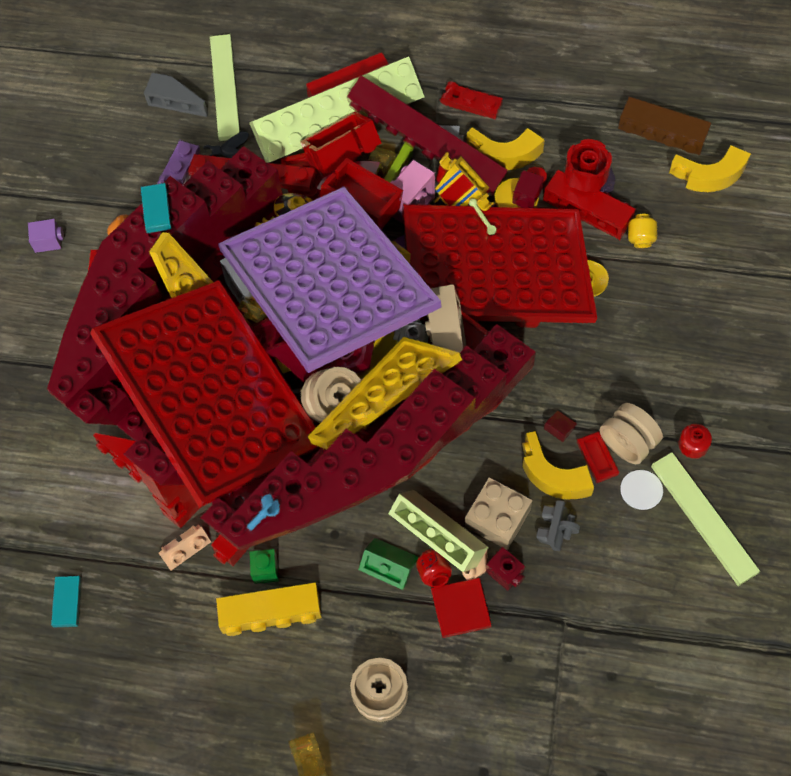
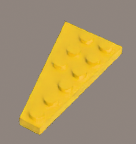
M162 233L149 251L171 298L213 283L169 233ZM244 317L248 325L251 326L252 324Z
M403 337L308 436L311 444L328 449L346 428L352 433H356L409 397L434 368L440 373H444L462 360L460 353Z

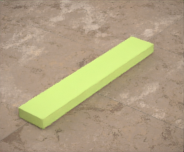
M230 34L210 36L219 141L229 140L240 132Z
M670 453L653 463L652 469L735 583L739 586L759 574L760 570L675 455Z

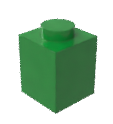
M274 549L250 551V574L254 584L279 582L278 557Z

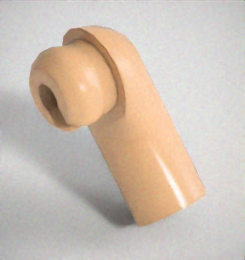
M488 549L477 567L462 572L465 579H475L486 572Z

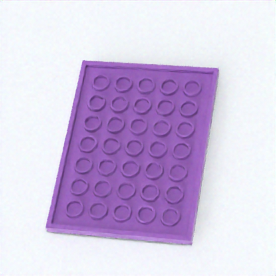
M345 187L219 243L220 251L308 373L441 308V300Z

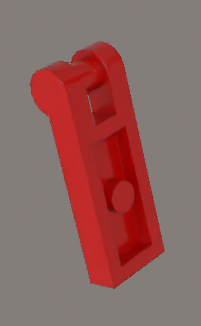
M451 81L447 83L445 87L446 93H443L440 102L445 106L495 120L503 102V98L464 88Z

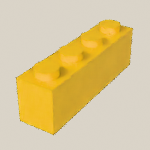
M316 582L216 598L219 628L227 636H236L245 630L261 632L269 626L286 628L294 622L310 624L316 622V619L322 618Z

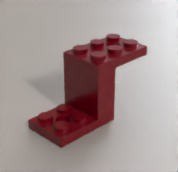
M269 318L249 326L270 359L276 357L304 383L313 373L324 369L345 367L356 374L370 367L375 340L308 373Z

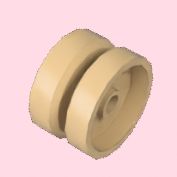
M333 367L313 373L305 381L301 390V402L305 412L312 420L321 423L361 382V379L355 372L345 367Z
M630 403L622 404L614 412V416L607 419L600 427L601 437L609 448L619 457L632 464H640L648 455L649 450L654 449L663 438L662 431L654 419L644 410Z
M384 658L369 659L359 665L352 676L350 688L353 702L359 713L367 719L377 722L389 721L398 716L405 708L409 695L406 675L401 667L392 660ZM377 688H383L382 693H376Z

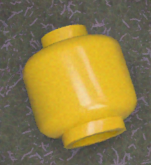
M648 214L636 215V218L628 223L629 242L634 244L636 248L651 247L657 241V221L649 218Z

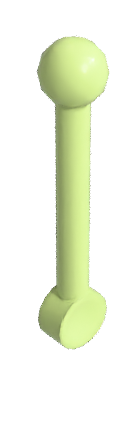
M470 199L469 205L474 206L476 212L488 227L487 233L494 235L496 227L488 222L478 207L477 200Z

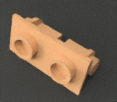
M199 524L191 526L190 529L181 534L182 540L180 542L174 539L164 547H161L162 550L158 553L170 570H173L211 543Z

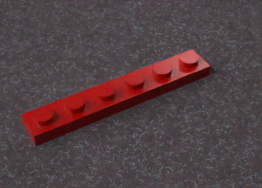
M194 154L188 174L192 177L207 161L221 169L231 158ZM268 163L278 170L281 188L311 192L316 177L315 168Z

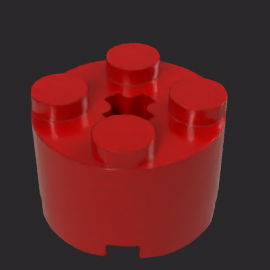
M585 139L581 140V143L575 146L572 145L569 148L565 166V177L570 187L580 191L598 192L606 184L609 178L612 155L602 142Z

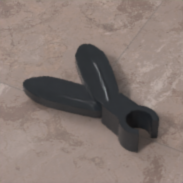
M245 131L239 132L222 144V146L205 145L203 149L205 151L207 149L212 150V153L207 156L218 157L223 155L227 158H232L239 151L236 148L247 141L249 133Z

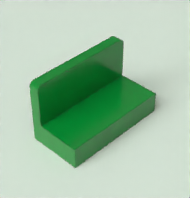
M374 538L365 548L358 570L403 590L418 557Z

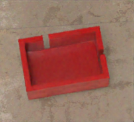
M353 112L300 141L309 164L324 174H329L335 170L346 158L354 162L362 152L370 153L376 149V146L382 143L373 120L358 112Z
M346 158L336 168L335 174L332 173L321 185L320 197L345 187L381 230L400 209L404 190Z

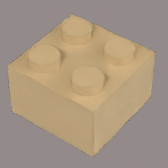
M488 478L465 517V528L508 550L531 510L532 500Z

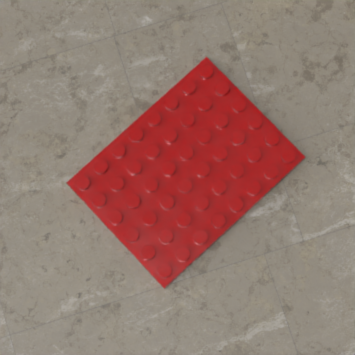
M403 204L405 250L411 253L410 265L430 289L454 284L460 299L461 311L474 321L596 322L597 312L579 209L490 207L486 211L481 210L488 222L496 227V233L489 235L487 233L488 227L484 224L474 206ZM425 315V316H423V317H421V318H419V319H417V320H429V319L427 318V315Z
M220 281L92 328L91 336L199 508L271 473L291 451L300 458L320 448L311 444L308 438L316 427Z

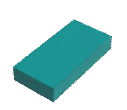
M166 184L141 187L146 232L151 233L172 229Z
M80 576L55 577L51 626L78 627L82 580Z

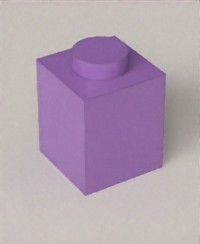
M55 219L28 223L29 243L35 253L61 249V240H64V233L62 227H58Z

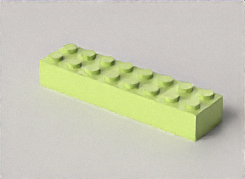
M409 57L362 75L405 104L424 97ZM359 77L249 122L265 162H272L302 149L300 141L356 112L349 107L350 103L347 100V95ZM363 111L359 112L360 114L366 117L368 116V114L364 113Z

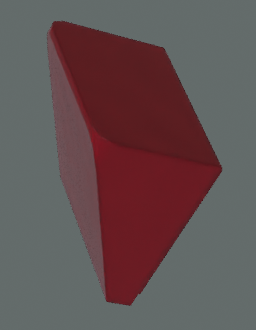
M557 411L546 421L544 430L564 442L577 426V423Z

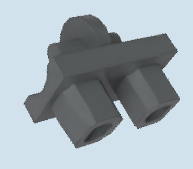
M558 500L556 505H545L543 508L542 518L544 521L551 522L550 528L540 527L537 532L539 542L550 545L553 551H561L563 539L570 540L571 534H577L580 531V526L574 523L575 516L569 515L570 510L564 506L565 502Z

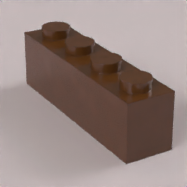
M629 97L621 114L618 129L648 140L663 143L669 147L679 148L688 153L700 155L708 136L711 122Z

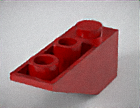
M99 433L93 435L97 441L95 446L104 455L107 453L114 457L112 461L119 468L123 469L126 467L130 471L129 475L137 483L142 481L145 484L134 463L123 455L135 441Z

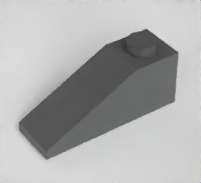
M151 74L144 91L149 106L203 117L208 116L205 101L176 79L166 74Z

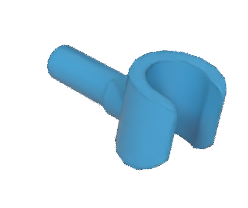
M267 494L262 498L263 509L247 525L251 531L266 516H275L279 513L280 506L278 500L273 502L271 494Z

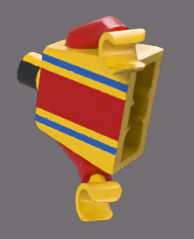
M447 152L439 162L440 165L436 177L438 185L435 190L440 196L435 200V204L443 206H470V199H476L477 205L481 210H488L494 205V202L488 201V193L485 194L489 186L462 157L458 160H451Z

